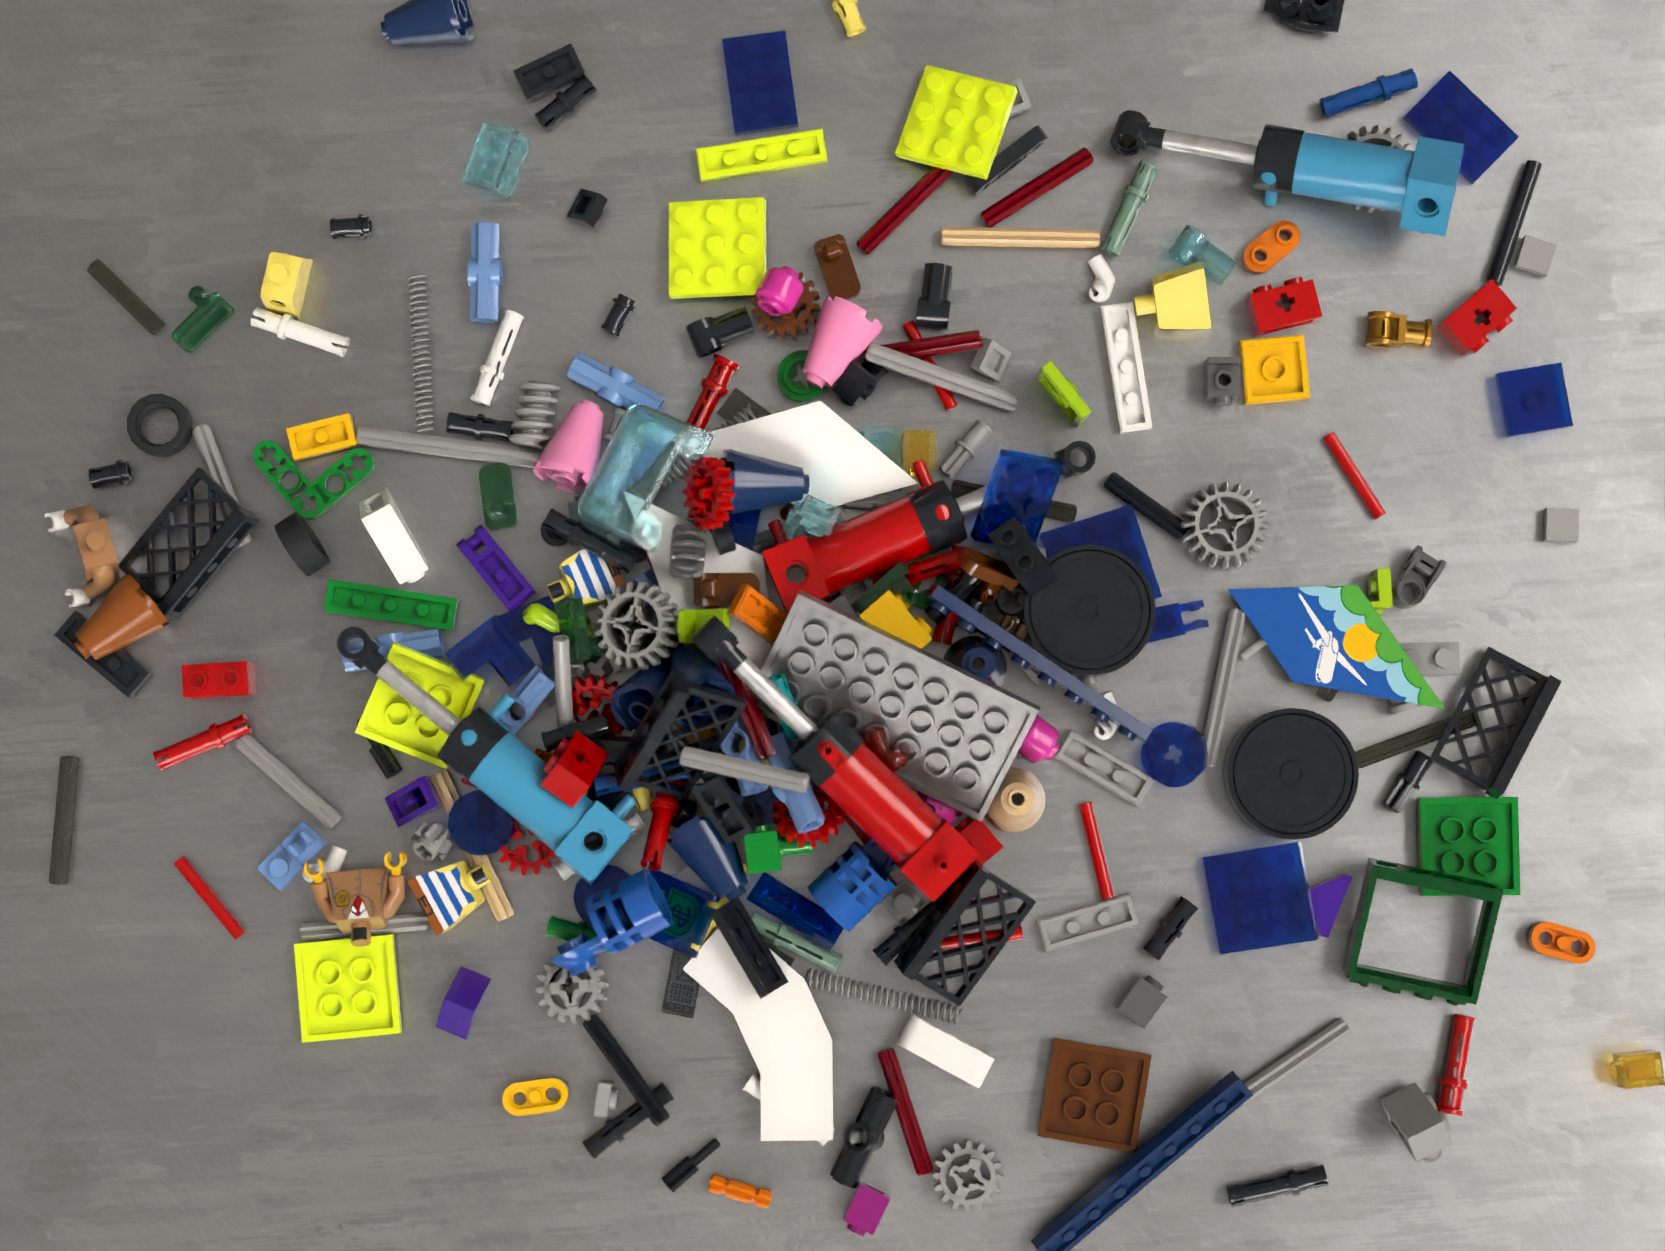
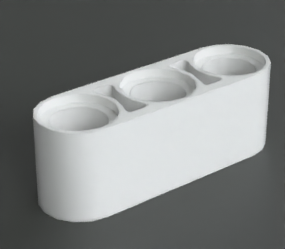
M914 1014L910 1015L896 1041L901 1047L978 1088L981 1087L995 1058Z

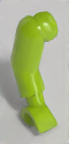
M539 603L530 604L522 614L525 615L523 620L527 624H537L550 632L573 633L577 631L578 635L582 638H586L594 633L593 629L586 626V624L589 626L592 624L588 614L576 620L575 617L559 616Z

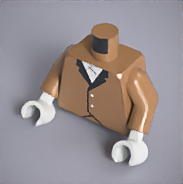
M81 506L66 511L58 510L46 513L44 517H51L53 521V527L48 529L49 532L66 529L69 526L72 527L87 584L83 588H69L66 590L65 595H73V602L69 605V608L86 607L90 604L91 599L111 589L115 584V578H120L118 560L107 519H100L97 510L92 506Z

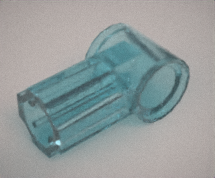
M1186 225L1168 251L1176 261L1184 266L1201 262L1204 267L1205 276L1220 286L1238 262L1211 244L1209 237L1192 225Z

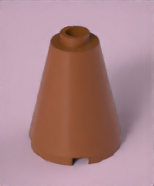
M127 573L120 579L75 634L78 641L74 645L85 659L92 656L95 660H98L169 625L166 617L148 594L146 595L141 589H138L141 586L130 574Z

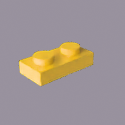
M350 413L286 428L293 460L295 461L359 446L356 441V433Z

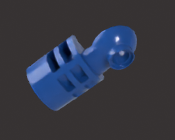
M871 838L863 846L854 841L850 848L844 854H841L831 866H828L807 888L822 908L839 925L850 932L871 912V909L876 904H879L890 891L897 887V883L890 875L897 866L894 864V860Z
M643 869L589 896L588 900L585 901L586 909L598 936L588 941L586 935L583 934L558 946L557 949L560 955L550 961L558 967L568 969L573 977L597 965L598 962L595 956L607 950L614 955L673 926L674 922L670 907L659 884L649 870Z

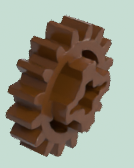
M800 272L798 278L803 284V293L789 315H770L759 307V300L756 296L751 297V303L758 306L751 310L753 317H761L757 321V325L760 329L767 326L766 333L768 336L771 337L777 331L780 340L785 339L786 333H791L792 337L797 339V330L801 329L807 334L809 330L806 324L808 322L817 323L813 312H820L821 306L814 301L820 299V294L818 291H812L815 287L812 280L804 283V273ZM805 309L803 315L797 320L796 318L800 311ZM769 317H778L784 320L785 324L776 323Z

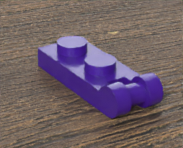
M480 524L474 529L475 533L467 540L463 538L456 545L510 612H513L534 595L536 591L483 525ZM484 543L487 548L477 555L474 550Z

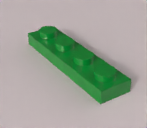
M329 579L324 611L454 632L459 600Z

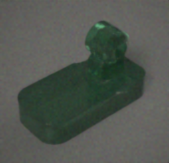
M201 286L192 287L188 293L190 301L197 308L171 335L172 339L185 352L194 351L234 311V308L219 293L213 292L209 295Z
M503 463L485 465L479 471L485 526L491 531L515 528L518 525V514L512 471Z
M900 561L852 605L862 614L892 588L898 595H901V600L909 605L919 600L920 593L916 587L911 586V583L905 577L911 572L910 568L903 561ZM909 591L913 593L912 599L907 597Z
M565 597L560 600L557 605L560 635L569 636L571 665H580L589 660L591 655L598 656L606 652L608 648L601 649L598 646L600 641L604 639L603 636L587 637L588 631L582 598Z

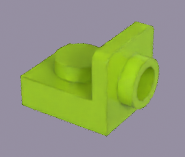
M1390 568L1372 571V577H1368L1367 581L1369 596H1374V602L1370 603L1379 616L1384 615L1385 609L1393 607Z
M728 609L679 610L676 623L679 642L694 643L690 638L713 615L730 630Z

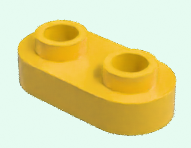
M557 1077L512 1083L505 1089L502 1102L506 1111L515 1116L559 1110L566 1104L569 1090L566 1083ZM549 1088L557 1089V1099L548 1098L547 1090ZM517 1092L525 1094V1103L518 1104L515 1101L514 1096Z

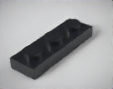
M75 610L54 636L124 695L132 698L152 672L123 648L98 660H95L92 656L85 659L74 643L78 641L75 634L86 622L87 618Z
M739 897L710 913L760 999L788 983L786 976Z

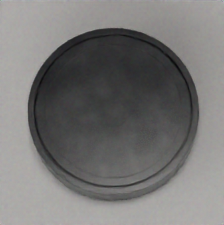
M1094 544L1069 547L1047 559L1059 578L1033 597L1026 591L1023 621L1027 627L1025 630L1028 631L1027 636L1033 648L1069 674L1079 677L1107 675L1130 663L1149 640L1156 614L1153 590L1141 568L1125 554L1110 547Z
M1298 708L1275 710L1250 721L1234 738L1228 750L1224 767L1226 791L1232 806L1239 816L1255 830L1279 839L1310 838L1333 827L1349 810L1356 795L1359 779L1356 754L1344 732L1328 718L1316 712Z

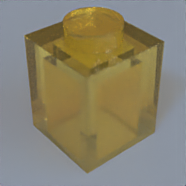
M903 431L902 470L909 473V476L913 479H917L912 464L919 460H924L929 473L934 474L936 431Z
M1650 1049L1612 1054L1613 1062H1610L1609 1065L1612 1081L1616 1082L1617 1087L1633 1089L1665 1085L1661 1052Z

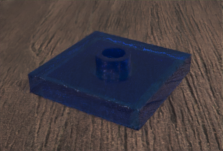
M1562 363L1501 372L1495 375L1507 438L1573 426Z

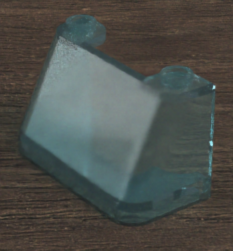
M642 404L631 406L625 412L579 500L578 513L580 517L626 544L654 553L661 540L663 526L660 520L647 512L677 454L688 459H698L707 452L715 436L702 428Z

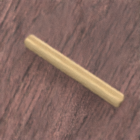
M943 227L941 229V244L950 246L1098 248L1100 245L1099 230Z
M442 770L431 776V781L472 869L485 864L492 874L493 881L481 888L496 920L503 921L514 914L513 908L476 829H474L472 820L449 771Z

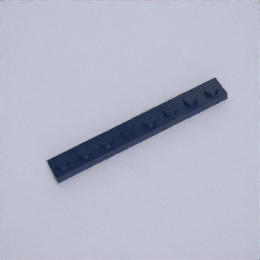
M931 585L924 595L932 600L929 606L944 616L949 612L959 619L956 624L967 632L973 634L976 630L984 635L986 638L983 642L998 652L1003 648L1013 655L1010 659L1013 663L1024 670H1027L1030 666L1039 672L1037 679L1051 688L1058 685L1066 691L1063 695L1065 698L1078 706L1083 702L1091 707L1092 711L1090 714L1105 724L1110 720L1119 726L1116 732L1132 742L1135 738L1147 740L1152 732L1151 728L939 585Z
M1232 1070L1031 1240L1034 1247L1038 1251H1070L1251 1098L1253 1093Z

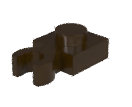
M1000 614L995 621V624L1020 641H1023L1028 633L1025 630L1027 628L1026 625L1010 614H1005L1004 616Z

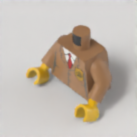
M390 851L384 857L386 867L326 873V878L322 877L325 869L322 859H317L320 866V871L317 873L311 872L308 868V862H305L304 872L313 879L311 887L317 907L328 922L337 924L340 932H351V944L353 946L364 947L370 945L371 930L386 928L388 919L395 915L405 898L404 872L401 871V867L407 862V855L404 852H401L399 855V865L392 862V852Z

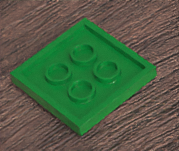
M1493 797L1417 798L1419 868L1496 883L1503 890V895H1520L1518 797H1499L1498 799ZM1419 887L1420 896H1460Z

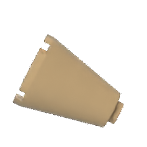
M1010 767L985 814L987 821L997 829L1005 832H1021L1032 827L1040 819L1045 808V793L1040 781L1027 770ZM1014 793H1020L1022 796V804L1019 806L1014 805L1011 801Z

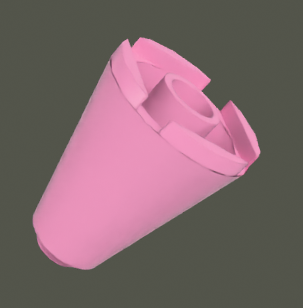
M827 295L823 302L802 370L807 376L805 381L818 389H822L823 386L831 387L848 369L850 364L880 335L883 328L881 323L876 318L872 323L865 317L867 311L856 304L838 296H835L832 301L831 296Z
M582 400L581 403L573 404L534 465L533 471L538 478L547 482L549 477L557 481L555 487L572 493L589 494L590 489L592 492L595 491L598 480L604 414L599 410V405L588 400Z

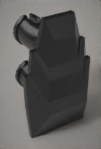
M1266 0L1264 12L1280 18V22L1293 25V29L1338 33L1345 0Z

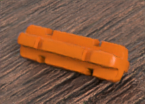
M717 1174L711 1176L708 1185V1191L718 1195L724 1193L725 1197L748 1204L754 1202L755 1206L765 1209L769 1207L772 1198L770 1190L764 1188L758 1190L755 1189L754 1185L731 1178L728 1181L725 1180L724 1176Z

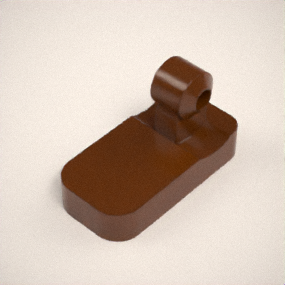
M837 234L818 240L814 244V251L832 301L835 296L846 300L856 298L860 293V282L844 236Z
M963 547L956 557V560L965 572L984 580L976 588V594L984 604L994 602L997 598V592L1003 586L1009 591H1013L1019 583L1008 565L993 557L968 547Z
M703 573L699 579H694V603L699 607L730 606L741 584H748L760 593L759 578L754 573Z

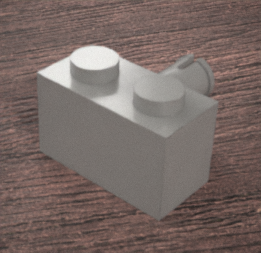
M1415 1082L1380 1099L1389 1124L1416 1162L1421 1159L1425 1162L1437 1161L1442 1156L1441 1149L1452 1144L1447 1132L1451 1129V1125L1443 1111L1436 1112L1437 1106L1428 1091L1423 1093Z

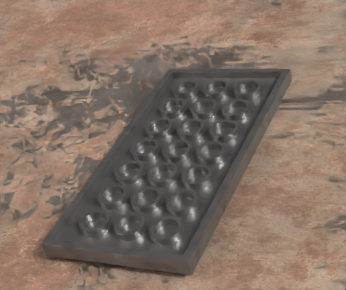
M802 590L799 591L761 670L767 677L776 673H785L790 693L797 700L798 704L796 706L814 724L823 720L831 712L836 711L845 724L852 727L863 738V742L909 787L981 822L1040 710V706ZM753 692L761 714L781 724L779 716Z

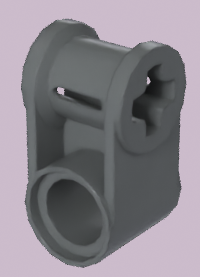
M1417 545L1406 560L1402 572L1392 587L1393 604L1401 609H1409L1421 603L1431 586L1442 573L1446 561L1434 559L1423 552V547ZM1403 585H1408L1414 590L1415 596L1412 601L1406 600L1401 593Z

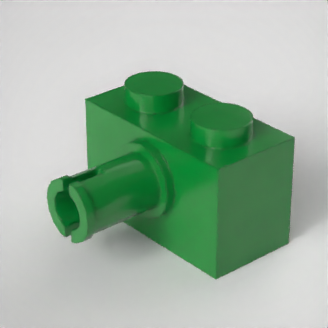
M770 825L757 826L751 834L744 836L749 874L782 870L781 860L784 859V856L813 853L810 842H805L802 848H798L796 839L788 844L785 836L778 835L777 830L771 831Z

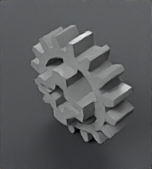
M545 964L544 968L548 971L547 975H538L537 978L544 982L543 987L536 989L537 993L544 994L545 996L539 1002L540 1006L549 1005L550 1008L547 1011V1015L553 1017L559 1013L558 1021L565 1023L568 1016H570L572 1024H578L579 1016H582L587 1021L591 1020L590 1010L601 1011L597 1005L598 1000L607 1001V997L601 994V989L608 988L609 984L600 981V978L606 974L605 971L602 969L595 971L594 969L597 966L595 965L586 970L592 980H584L580 973L572 977L568 969L558 967L557 965ZM562 970L563 975L557 982H553L556 975ZM572 981L579 984V989L574 990L573 995L566 992V987L571 986ZM592 993L589 1001L582 1006L584 998ZM553 996H560L564 999L567 1010L560 1007Z
M966 1139L965 1147L960 1148L957 1141L953 1142L954 1150L952 1152L945 1148L942 1149L945 1156L944 1160L935 1159L934 1161L940 1167V1171L932 1172V1178L940 1179V1182L934 1185L935 1191H944L940 1199L943 1203L951 1199V1208L953 1210H956L959 1204L964 1207L965 1213H969L971 1205H975L981 1211L982 1201L986 1200L992 1204L994 1201L990 1194L992 1192H1001V1188L995 1183L996 1181L1004 1180L1003 1174L996 1173L995 1170L999 1169L1002 1164L1000 1161H991L995 1152L991 1149L984 1153V1143L979 1142L976 1148H973L970 1139ZM970 1154L967 1160L956 1163L952 1161L958 1156ZM982 1160L985 1161L989 1168L990 1178L982 1175L979 1170ZM971 1168L973 1169V1175L978 1181L968 1180L965 1184L958 1172H967ZM946 1174L955 1178L956 1186L954 1192L949 1189L946 1183ZM976 1189L983 1191L977 1196L966 1198L968 1192Z

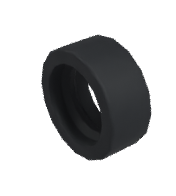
M150 394L139 399L131 407L127 417V432L131 441L140 450L155 457H169L179 453L188 444L192 435L193 421L188 409L175 398L165 394ZM155 407L171 409L179 421V429L176 436L165 444L149 442L141 430V422L144 415Z
M294 512L274 526L283 546L306 576H311L330 563L329 556L320 540L298 512Z

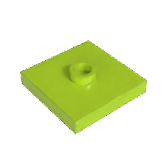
M1050 360L1041 368L1037 380L1071 423L1078 427L1087 420L1092 411L1079 396L1080 393L1069 379L1066 380Z

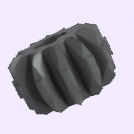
M693 524L676 525L674 527L670 547V573L672 577L691 580L699 579L702 576L706 549L705 529H700V526H694Z

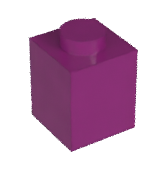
M860 1181L843 1216V1221L848 1223L846 1228L861 1236H864L866 1232L874 1235L890 1201V1195Z

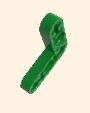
M262 441L257 444L253 451V459L258 467L293 509L308 520L321 517L374 472L376 466L373 455L366 449L354 448L311 483L284 449L274 441ZM266 448L270 451L276 449L273 456L279 464L282 465L285 460L288 463L278 468L274 475L271 472L276 470L275 466L267 460L262 462V459L265 457L263 450ZM356 456L361 459L367 457V460L364 462L367 468L363 471L359 468L352 471L350 474L355 479L350 482L349 477L340 468L345 466L349 471L355 465L353 459ZM288 471H293L298 476V483L292 489H285L281 484V477ZM333 475L341 476L344 481L343 488L337 493L329 492L326 487L327 480ZM305 485L308 486V489L303 490V493L311 500L315 498L318 500L314 504L317 508L314 512L310 510L303 511L306 504L298 495L294 500L291 498L293 495L301 492Z

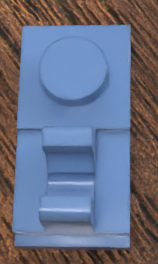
M303 821L257 869L277 889L283 891L304 869L305 862L309 863L328 843Z

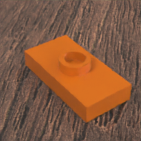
M741 584L727 611L729 615L772 646L788 616L786 612L748 584Z

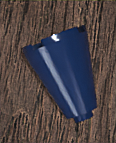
M409 0L386 13L384 21L381 22L384 38L387 41L390 40L394 45L465 43L472 41L474 38V34L469 35L468 31L469 27L474 26L468 0Z
M732 449L723 450V454L726 457L721 458V460L725 461L724 468L731 469L729 479L735 480L734 485L731 486V491L736 493V497L731 498L734 510H728L729 515L801 501L803 494H808L809 475L804 474L803 468Z
M967 636L957 640L949 647L945 653L944 660L999 687L1002 686L1007 673L1005 656L1002 650L998 652L983 642L985 637ZM974 659H978L983 663L984 667L982 670L973 668L972 661Z
M678 643V646L673 647L670 653L671 671L675 670L685 673L686 681L736 695V690L715 662L695 643ZM690 694L685 704L687 707H690L705 700L704 697ZM724 704L713 709L716 716L729 712L733 706ZM709 710L691 716L694 724L712 718ZM687 718L677 721L683 727L690 725Z
M660 656V665L653 666L650 663L647 670L640 669L615 690L612 696L611 711L615 719L629 732L637 729L670 675V657L663 658Z
M696 816L669 835L670 839L666 841L668 846L719 899L727 897L730 902L746 892L744 886L748 884V879L736 843L733 841L727 845L709 817L699 818Z

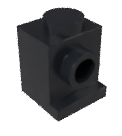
M863 352L850 364L832 391L839 395L845 404L855 406L861 398L865 401L868 400L878 387L877 384L886 377L889 371L883 366L866 361L865 352Z

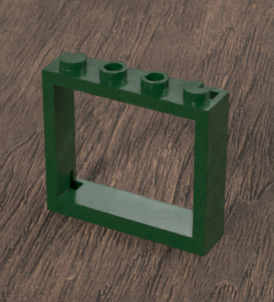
M1368 857L1343 965V972L1346 978L1350 979V982L1358 983L1363 987H1369V983L1382 985L1383 990L1399 994L1402 990L1414 992V995L1421 999L1433 1000L1434 996L1447 999V1003L1458 1006V1004L1466 1005V1003L1476 1005L1503 890L1496 883ZM1377 879L1483 900L1463 985L1357 963Z

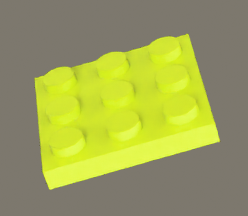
M926 65L895 154L901 159L987 180L1018 93L1016 86Z
M765 198L669 202V297L671 299L756 295V289L766 273Z
M394 641L386 657L461 721L471 713L485 682V679ZM377 678L355 728V733L446 769L448 765L437 756L446 743L448 735L386 683Z
M394 934L371 936V944L364 947L353 946L351 938L294 944L302 1043L402 1033Z

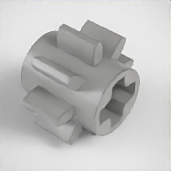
M422 822L411 838V841L414 842L413 850L420 859L428 862L432 861L435 857L441 862L450 852L449 849L454 845L450 841V830L440 822H433L430 826Z

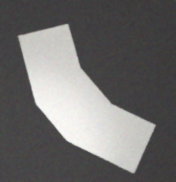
M717 928L683 970L733 1013L760 1072L761 1141L833 1140L832 1038L805 979L770 949L786 976L788 983L760 999L719 928Z

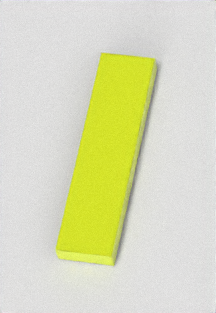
M822 128L696 149L701 182L827 162Z

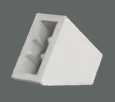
M387 487L358 502L361 520L400 585L406 581L413 583L421 579L425 575V571L428 570L427 561Z

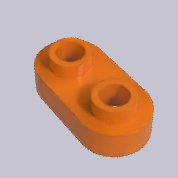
M1288 220L1274 223L1244 250L1242 262L1246 270L1257 275L1268 272L1297 247L1301 238L1299 228ZM1279 232H1288L1290 240L1283 241L1279 237ZM1255 252H1263L1265 260L1258 261L1255 258Z
M1538 922L1531 927L1528 934L1529 944L1534 951L1568 962L1586 963L1595 953L1594 939L1588 933L1556 923ZM1542 932H1547L1549 935V940L1545 944L1541 943L1539 939ZM1577 940L1581 948L1577 953H1574L1571 949V944Z

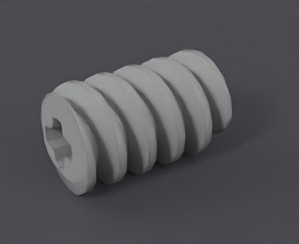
M530 380L528 381L529 383L519 385V390L526 395L517 397L516 401L525 408L514 410V415L522 421L512 423V428L519 433L510 435L509 440L521 447L544 450L545 448L541 446V442L550 441L551 437L544 434L543 429H550L554 426L545 419L548 416L556 415L555 411L548 408V404L558 403V399L550 395L551 391L561 390V387L547 382Z

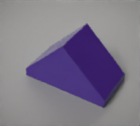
M422 776L385 797L398 827L443 807L431 781V776Z
M1339 874L1298 891L1317 935L1329 937L1352 876Z
M461 966L443 1000L436 1028L466 1040L492 978Z

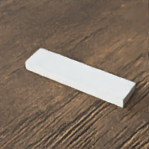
M1133 301L1101 306L1100 312L1119 433L1150 430L1153 427Z

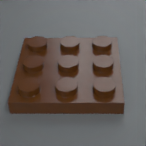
M1053 1037L1037 1135L1135 1153L1152 1055Z

